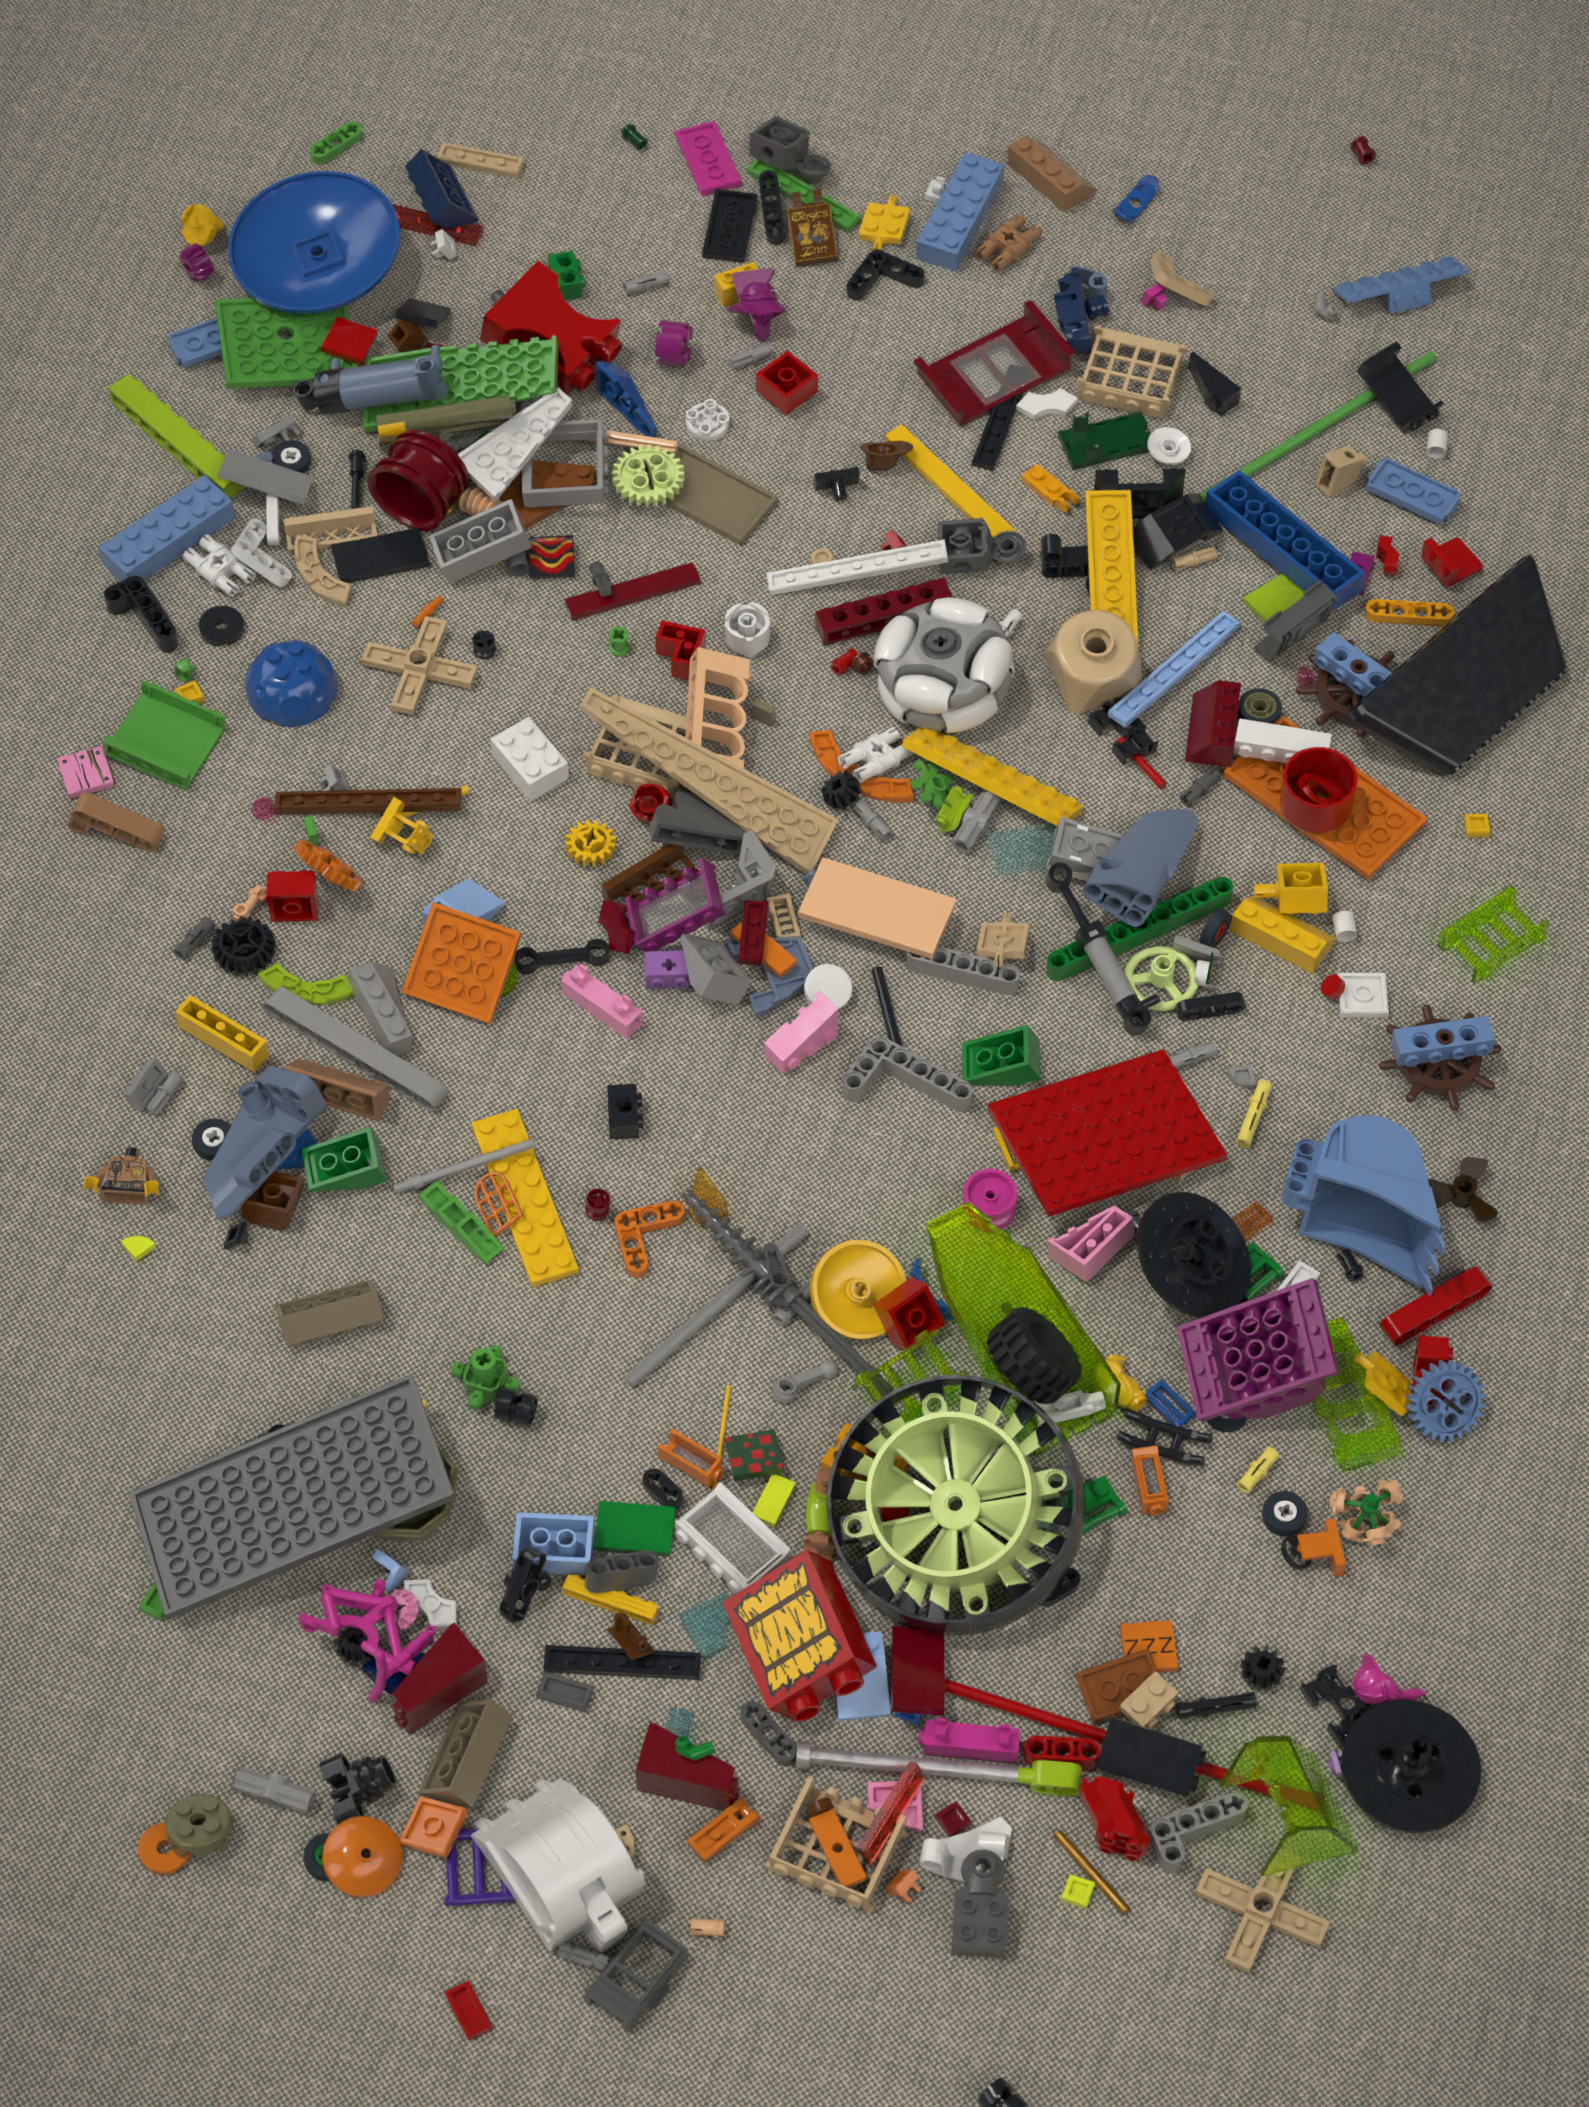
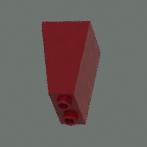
M455 1622L444 1631L392 1693L394 1703L392 1709L396 1714L393 1716L394 1720L401 1729L406 1728L410 1734L488 1682L484 1658Z
M649 1722L636 1767L637 1791L721 1811L726 1810L732 1803L738 1800L739 1778L735 1776L734 1766L712 1754L698 1760H691L680 1755L675 1748L676 1739L679 1736L655 1723Z

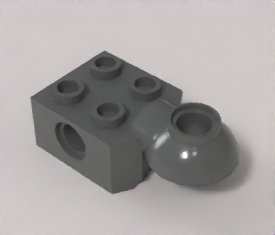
M774 116L750 133V156L775 166L777 169H794L803 176L804 181L807 183L815 184L821 182L822 178L831 169V163L826 158L819 155H808L810 131Z
M983 518L938 521V541L945 539L948 562L939 564L941 574L986 571L993 561L1013 564L1020 560L1025 553L1027 545L1021 534L1015 531H1005L992 537L988 524Z
M975 1850L965 1857L961 1866V1875L967 1887L955 1892L951 1955L1005 1958L1009 1896L997 1889L1004 1879V1863L1000 1856L991 1850ZM980 1864H985L989 1866L990 1870L986 1873H981L976 1867Z

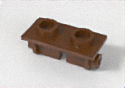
M619 1612L614 1616V1626L608 1628L607 1631L631 1660L655 1652L648 1643V1639L631 1623L626 1613Z

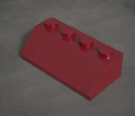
M1218 680L1193 694L1185 762L1231 767L1241 683Z

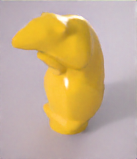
M1110 1354L1098 1366V1374L1103 1388L1116 1405L1125 1409L1130 1408L1134 1411L1140 1410L1148 1400L1145 1396L1146 1390L1141 1391L1138 1382L1124 1373L1123 1364L1127 1358L1122 1355Z

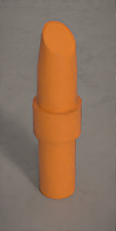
M438 596L421 610V613L411 622L415 628H419L425 616L431 617L435 613V610L443 602V597Z

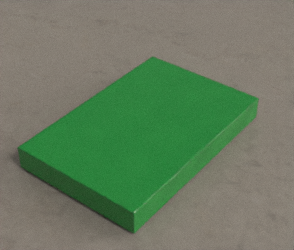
M599 1501L593 1545L594 1551L617 1553L652 1551L657 1556L670 1557L676 1508Z

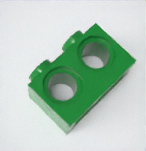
M574 251L548 254L549 269L559 275V289L563 298L568 300L582 297V288H585L584 275H579L581 264L579 259H575Z

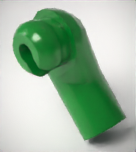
M680 1736L676 1739V1751L688 1759L698 1760L715 1753L712 1741L695 1745L690 1742L687 1736Z

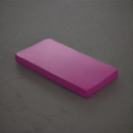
M715 121L674 131L676 141L701 196L713 194L715 189L728 190L742 186V180Z

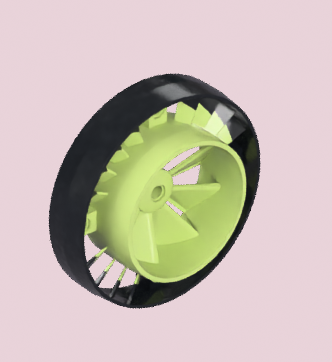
M941 1375L914 1381L893 1390L869 1407L857 1419L842 1441L833 1461L827 1490V1517L833 1547L847 1576L861 1594L877 1609L901 1624L949 1636L972 1635L1001 1628L1022 1618L1044 1602L1066 1576L1075 1559L1081 1543L1086 1516V1495L1079 1463L1068 1440L1054 1420L1039 1405L1010 1387L992 1380L966 1375ZM945 1386H961L960 1412H950ZM981 1387L992 1389L983 1418L975 1416ZM919 1393L924 1416L905 1424L894 1404ZM1010 1396L1019 1400L1020 1404L1002 1430L995 1424ZM933 1402L942 1403L941 1409L937 1412L929 1411L930 1405ZM1037 1413L1044 1420V1423L1018 1445L1013 1437ZM875 1418L892 1434L888 1440L871 1425ZM945 1429H949L954 1479H951L943 1431ZM1057 1437L1069 1465L1034 1472L1026 1455ZM857 1441L877 1454L876 1457L872 1459L853 1449L854 1443ZM1000 1443H1003V1444L1001 1445V1447L999 1448V1450H998V1451L996 1452V1454L994 1455V1457H993V1458L991 1459V1461L988 1463V1465L986 1466V1468L983 1470V1472L980 1474V1476H979V1477L977 1478V1480L974 1482V1480H975L976 1477L979 1475V1473L981 1472V1470L983 1469V1467L985 1466V1464L987 1463V1461L989 1460V1458L992 1456V1454L994 1453V1451L996 1450V1448L998 1447V1445H999ZM900 1455L936 1489L934 1491L894 1466V1460L897 1456ZM842 1469L868 1476L867 1482L840 1476V1472ZM1060 1477L1063 1479L1061 1487L1052 1488L1050 1486L1053 1478ZM1025 1492H1026V1495H1023V1496H1017V1497L999 1499V1500H994V1501L982 1502V1501H985V1500H990V1499H995V1498H1000V1497H1005V1496H1010V1495H1015V1494H1020V1493H1025ZM1073 1494V1507L1042 1506V1501ZM835 1499L866 1500L867 1511L835 1518ZM955 1500L963 1502L962 1508L958 1511L950 1510V1505ZM878 1507H930L931 1512L881 1522ZM980 1521L1009 1540V1542L1004 1545L980 1526L978 1522ZM1041 1521L1069 1527L1067 1536L1063 1537L1040 1530ZM854 1523H861L862 1529L859 1533H850V1528ZM938 1525L942 1527L918 1565L904 1559ZM957 1533H962L969 1567L964 1570H958ZM872 1539L877 1540L880 1545L879 1548L849 1565L841 1546ZM1033 1544L1057 1555L1054 1563L1050 1564L1031 1552L1030 1549ZM892 1561L894 1564L869 1589L865 1584ZM1019 1564L1024 1566L1039 1580L1033 1588L1015 1570ZM906 1577L911 1578L896 1607L889 1604ZM1002 1579L1015 1601L992 1612L987 1586ZM927 1587L932 1588L925 1617L918 1616ZM950 1592H961L966 1615L965 1619L948 1620ZM975 1600H982L984 1602V1606L980 1611L971 1610V1605Z

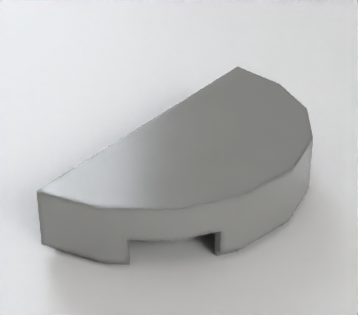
M1175 935L1173 947L1177 951L1185 953L1191 959L1209 962L1211 952L1214 953L1213 955L1219 956L1220 954L1218 949Z

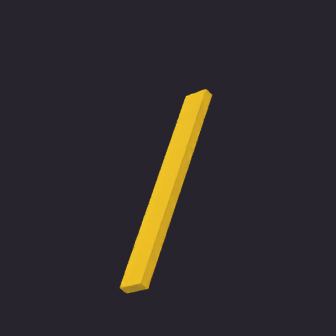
M902 424L885 435L886 442L906 441L911 443L913 450L901 456L967 518H983L988 524L992 537L1005 531L1017 532Z

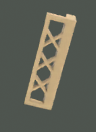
M373 506L283 519L289 554L294 553V545H292L291 539H295L296 535L315 538L317 535L326 536L327 538L324 541L319 542L318 550L331 548L333 544L377 536ZM371 528L372 534L362 535L359 531ZM339 532L349 533L346 538L336 536Z

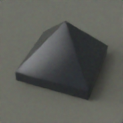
M243 1221L230 1227L223 1245L225 1250L248 1244L246 1222Z

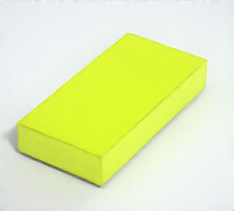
M777 1474L771 1475L752 1513L764 1524L775 1528L796 1487V1482Z

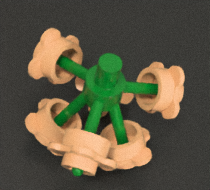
M1384 1479L1379 1481L1378 1497L1373 1493L1366 1492L1363 1486H1356L1351 1498L1350 1494L1344 1492L1343 1488H1339V1491H1334L1330 1497V1508L1333 1509L1334 1516H1337L1339 1512L1347 1513L1349 1508L1356 1509L1359 1514L1358 1518L1341 1520L1342 1536L1349 1541L1356 1540L1359 1543L1370 1542L1371 1546L1377 1547L1386 1543L1385 1538L1393 1537L1392 1533L1401 1527V1522L1394 1518L1395 1514L1392 1511L1380 1512L1379 1503L1382 1502L1390 1505L1393 1502L1397 1504L1403 1502L1398 1482L1395 1480L1386 1482ZM1365 1516L1370 1517L1372 1530L1365 1531L1366 1527L1362 1522Z

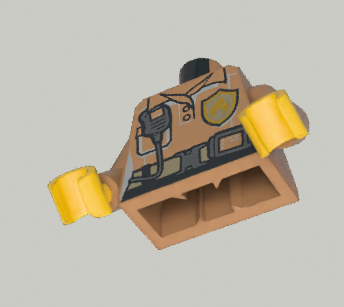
M128 1147L125 1149L124 1157H112L109 1164L105 1165L95 1176L85 1177L83 1191L93 1189V1193L97 1194L100 1188L103 1202L149 1205V1194L156 1193L157 1196H160V1181L153 1168L147 1166L146 1159L139 1158L140 1151L137 1148Z

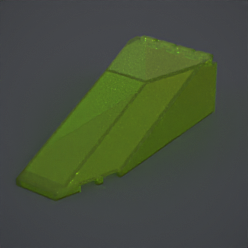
M970 1202L926 1222L927 1235L942 1296L985 1379L1003 1384L1019 1392L1014 1385L1012 1386L1009 1383L1007 1377L1002 1375L999 1367L992 1360L993 1356L988 1351L987 1339L990 1330L1013 1309L1028 1307V1309L1036 1310L1038 1314L1044 1315L1049 1322L1055 1324L1056 1328L1065 1335V1338L1072 1344L1073 1350L1079 1356L1078 1361L1082 1365L1081 1377L1065 1394L1080 1390L1083 1393L1089 1394L1102 1391L1105 1399L1106 1409L1056 1423L1066 1439L1072 1438L1069 1430L1076 1436L1092 1428L1093 1423L1091 1419L1096 1424H1099L1113 1417L1112 1413L1114 1414L1118 1410L1121 1383L1029 1247H1022L1010 1238L1011 1234L1005 1230L1003 1232L991 1223L990 1217ZM1010 1396L1002 1411L1007 1422L1020 1404V1401ZM1036 1414L1015 1435L1019 1444L1039 1427ZM1057 1437L1049 1441L1053 1447L1060 1444ZM1048 1442L1031 1452L1030 1456L1033 1455L1035 1457L1049 1450Z

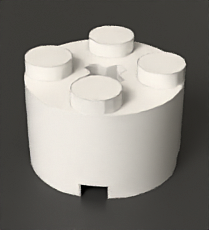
M749 602V605H741L739 603L727 611L724 622L725 643L731 650L750 658L767 647L770 641V618L763 606L754 602Z

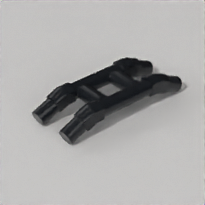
M1130 1408L1126 1409L1124 1413L1125 1418L1142 1427L1149 1428L1145 1441L1121 1430L1118 1432L1116 1440L1125 1443L1133 1449L1158 1446V1453L1161 1457L1177 1461V1463L1183 1465L1204 1466L1205 1457L1182 1451L1179 1452L1183 1439L1194 1443L1211 1444L1213 1440L1212 1434L1185 1429L1153 1419ZM1159 1431L1174 1435L1170 1448L1155 1444Z

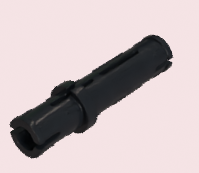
M1254 1692L1211 1699L1200 1697L1198 1701L1176 1703V1712L1179 1720L1196 1716L1207 1718L1210 1714L1255 1709L1257 1703Z

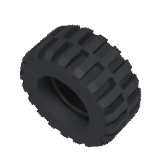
M1028 1307L1015 1308L990 1330L987 1345L989 1353L993 1356L992 1360L997 1364L1002 1375L1007 1377L1009 1383L1012 1386L1014 1385L1020 1393L1027 1395L1030 1400H1036L1039 1404H1052L1079 1381L1082 1365L1078 1361L1079 1356L1073 1350L1072 1344L1067 1341L1065 1335L1056 1328L1055 1324L1049 1322L1044 1315L1038 1314L1036 1310L1028 1309Z

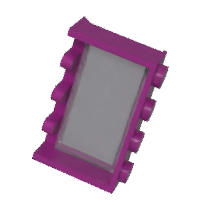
M704 858L698 859L700 871L696 872L688 867L682 869L684 879L679 882L671 878L663 879L662 882L665 889L660 892L652 888H645L643 890L645 898L643 901L637 902L629 896L625 897L630 926L635 931L633 939L636 947L644 952L657 951L666 944L677 941L682 934L695 932L699 927L714 922L726 914L723 910L716 880L715 865Z

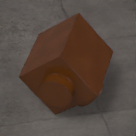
M399 319L387 335L396 349L402 353L419 350L428 339L417 324Z

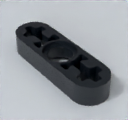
M1232 992L1182 1000L1176 1004L1175 1008L1179 1020L1190 1021L1236 1014L1243 1011L1246 1004L1242 993Z

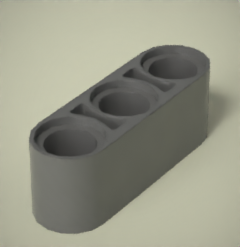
M638 1551L592 1559L587 1564L585 1587L590 1592L603 1593L653 1584L657 1576L659 1557L652 1551Z

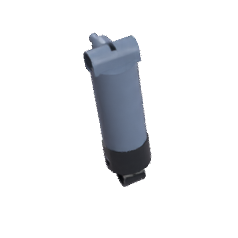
M433 345L430 356L359 367L340 368L341 361L338 358H334L331 362V369L320 370L315 373L314 384L309 379L300 380L294 385L293 393L303 409L312 410L318 407L322 414L328 415L350 412L357 409L440 400L446 397L449 389L441 375L443 360L439 357L440 347Z

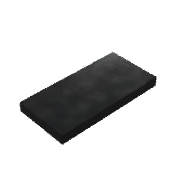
M715 189L702 258L745 263L758 199L757 193Z
M419 527L331 545L339 580L345 583L429 567Z

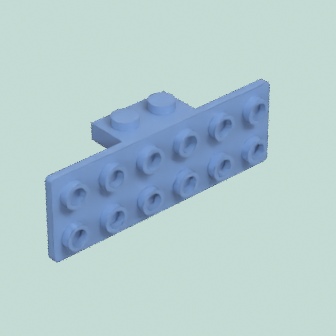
M1447 256L1442 257L1437 262H1422L1417 267H1402L1397 272H1382L1380 276L1373 278L1367 276L1360 278V281L1342 282L1339 286L1333 287V292L1347 303L1386 294L1388 312L1392 314L1432 304L1431 282L1469 273V268L1455 258Z

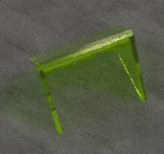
M1288 1735L1257 1736L1254 1740L1243 1744L1222 1779L1221 1787L1225 1788L1263 1778L1266 1786H1272L1268 1791L1276 1807H1286L1279 1814L1288 1832L1284 1833L1260 1871L1262 1877L1357 1851L1359 1847L1316 1755Z

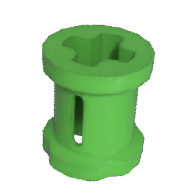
M617 626L609 631V640L611 641L609 650L615 656H624L630 649L628 643L629 632L624 627Z

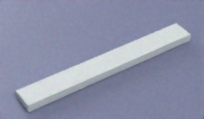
M944 539L767 573L769 592L771 596L948 562Z

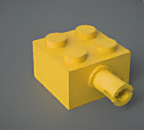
M1324 863L1277 864L1275 884L1255 883L1254 899L1275 898L1278 900L1280 914H1318L1327 912L1328 884Z

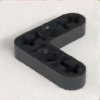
M873 250L867 255L848 281L846 293L848 298L852 300L863 299L880 275L906 286L919 288L925 282V271L921 267L889 253ZM894 266H898L902 268V270L895 272L892 271L891 268ZM868 272L871 273L872 276L869 278H865L861 276V274Z

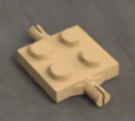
M1005 912L1000 922L982 923L976 950L977 956L994 959L993 964L995 967H998V964L999 967H1002L1004 958L1012 960L1024 959L1030 933L1029 923L1012 922L1013 915L1008 912V917L1007 912Z

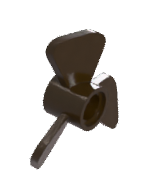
M1464 1158L1460 1163V1175L1454 1179L1453 1185L1428 1179L1429 1186L1432 1187L1437 1209L1452 1202L1460 1208L1470 1207L1473 1215L1479 1222L1485 1223L1495 1219L1498 1214L1497 1210L1475 1196L1478 1187L1476 1180L1487 1169L1488 1161L1484 1158Z

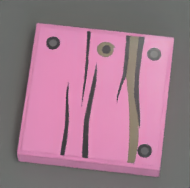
M102 746L57 758L69 799L78 797L84 792L93 793L115 787Z

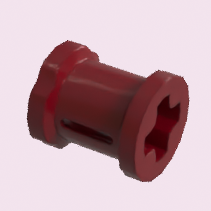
M1365 136L1357 137L1351 142L1350 148L1358 155L1360 164H1369L1376 158V151L1370 148L1368 139Z

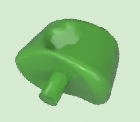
M188 658L175 664V674L181 681L187 682L193 679L191 671L196 669V666L191 665Z

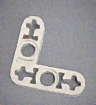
M251 519L232 546L231 552L236 558L275 585L285 587L292 578V574L288 568L257 547L267 533V526L258 519Z

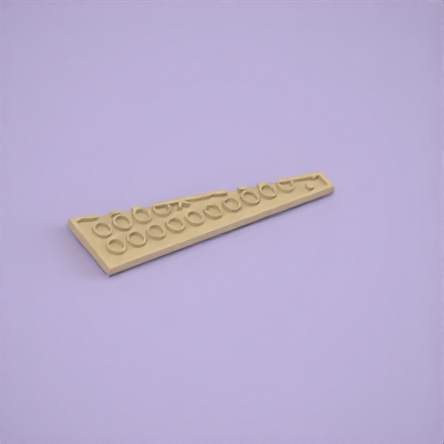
M590 687L579 707L582 712L745 831L752 829L760 842L798 870L806 874L814 869L839 819Z

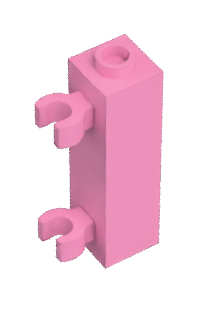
M581 963L579 966L576 965L571 971H566L562 976L561 987L562 993L626 1039L643 1024L642 1010L632 1004L633 1000L625 994L621 996L589 974V969Z

